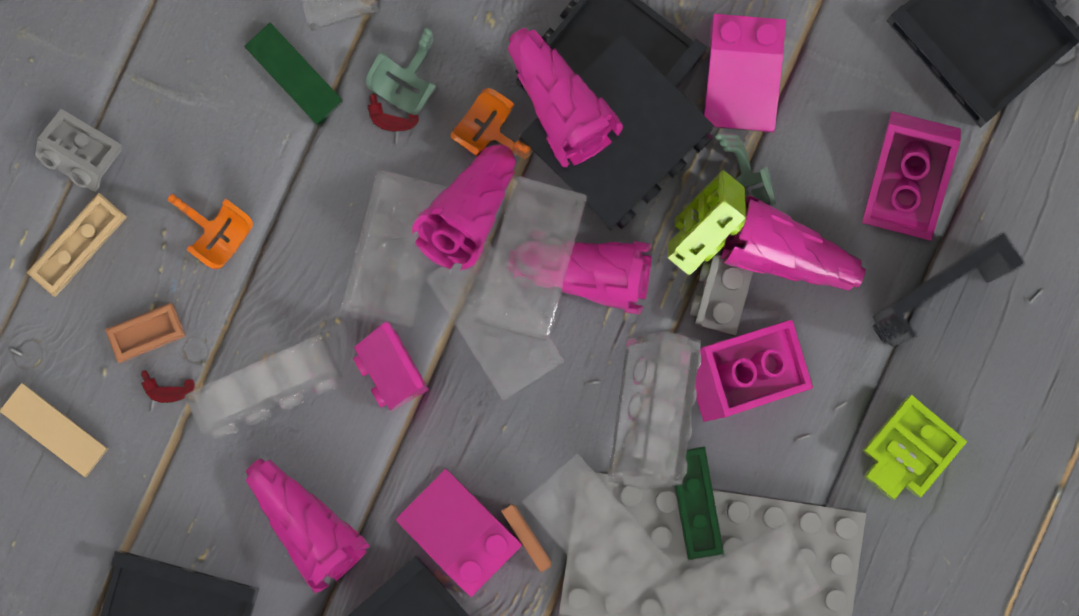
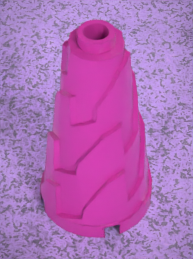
M522 28L510 36V44L507 50L519 72L517 76L533 102L535 112L548 135L546 139L562 167H568V158L575 166L593 157L611 144L612 141L607 134L613 129L618 137L623 129V125L603 98H598L580 76L573 72L556 49L552 50L535 30L528 31L527 28Z
M505 145L486 146L470 166L460 173L450 186L435 198L427 209L419 213L412 225V235L414 232H418L419 237L415 244L430 260L448 269H451L455 263L462 264L460 270L468 269L477 262L483 253V246L496 220L495 216L505 197V191L515 174L513 169L516 165V160L510 148Z
M750 195L745 197L746 222L737 234L733 236L729 234L726 237L721 253L722 263L753 272L768 273L797 282L802 280L815 285H828L850 291L852 287L858 288L861 285L866 271L864 267H861V259L847 253L835 243L823 238L820 233L792 220L789 215Z
M526 241V244L520 243L518 248L511 249L508 268L514 270L515 276L519 277L520 280L553 287L564 293L583 297L601 305L625 310V313L640 315L644 306L637 305L635 302H638V298L646 300L652 256L643 255V252L651 251L652 246L650 243L634 241V243L605 242L598 244L581 242L560 244Z
M260 458L246 470L248 475L246 483L258 499L261 509L269 519L275 534L288 551L297 570L314 593L329 587L323 580L325 577L329 576L337 581L366 554L367 551L365 549L370 548V544L353 527L341 520L319 498L312 493L310 494L296 480L282 471L271 459L264 461Z

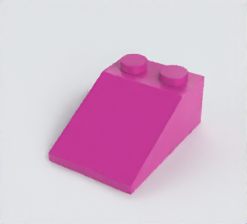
M726 14L713 15L710 31L704 116L714 125V128L775 132L786 19Z
M891 111L862 223L932 241L960 145L961 128Z
M793 320L781 322L683 353L703 422L725 418L813 388Z
M388 321L381 324L354 347L358 355L353 357V360L362 376L364 377L369 374L376 386L370 390L380 408L387 405L389 410L393 411L429 390L397 332Z
M446 468L395 519L470 597L523 545Z

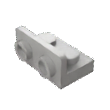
M60 109L37 138L35 156L47 168L57 169L67 175L77 186L87 187L96 192L100 187L101 177L120 154L122 145L63 109Z
M716 254L711 258V261L703 262L699 281L705 282L701 296L694 295L689 315L695 317V326L736 336L753 271L722 263L721 255Z

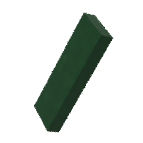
M271 23L265 26L244 46L317 126L343 103L338 94Z
M705 446L669 452L687 559L694 560L723 555L724 550Z

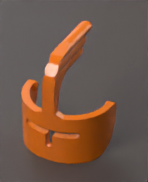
M486 88L480 93L472 107L450 134L454 141L475 156H478L494 140L501 145L507 146L512 150L513 154L518 155V157L524 160L531 153V146L521 143V141L513 142L500 133L502 125L514 107V103L491 88ZM497 111L489 126L478 140L474 142V137L482 128L475 123V120L477 119L485 124L492 113Z
M170 194L168 196V202L204 228V234L193 245H189L186 250L212 269H221L228 262L253 227L252 219L226 198L222 202V208L216 218L209 221L176 195ZM231 218L229 226L223 233V235L230 239V242L227 243L219 238L211 249L207 250L209 244L215 239L228 219Z

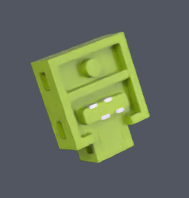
M722 170L675 217V227L680 231L668 242V259L689 276L704 261H709L720 251L729 234L732 236L737 234L746 222L744 186Z
M908 395L862 450L875 462L863 477L891 500H895L904 488H907L916 497H922L968 441L914 396Z

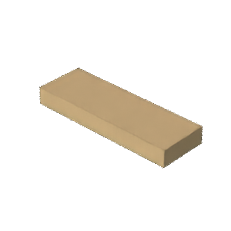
M98 193L27 273L52 296L56 297L124 222L127 216L101 193Z
M24 383L19 385L0 410V413L84 477L90 474L109 449Z

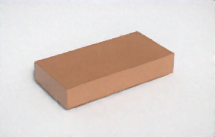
M173 303L105 329L118 363L125 362L187 337Z
M512 504L501 512L539 571L543 572L551 567V560L517 507Z

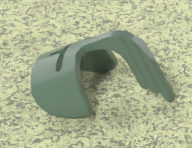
M424 28V33L418 42L419 48L408 68L400 67L390 60L386 54L380 52L366 77V85L370 90L411 115H417L422 110L436 87L434 83H428L418 78L415 74L428 54L431 43L434 41L432 30ZM391 73L393 76L397 77L398 79L410 85L411 87L419 90L420 92L416 94L411 90L403 87L401 92L399 94H396V91L398 90L400 84L391 79L390 77H388L386 74Z
M716 134L715 139L719 141L723 151L733 152L738 160L741 175L734 179L743 185L744 188L764 183V186L753 189L752 195L770 206L775 205L776 199L769 168H762L757 173L751 172L748 154L740 137L734 134ZM745 191V197L750 195L749 191Z

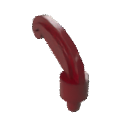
M371 94L369 96L371 103L367 105L369 116L373 124L380 129L399 132L410 130L417 125L419 121L418 115L410 114L408 119L385 114L383 113L382 104L377 102L376 95Z
M146 370L141 372L144 380L141 384L145 393L151 400L160 403H173L190 396L195 388V382L192 379L186 380L184 387H158L154 377L150 378Z

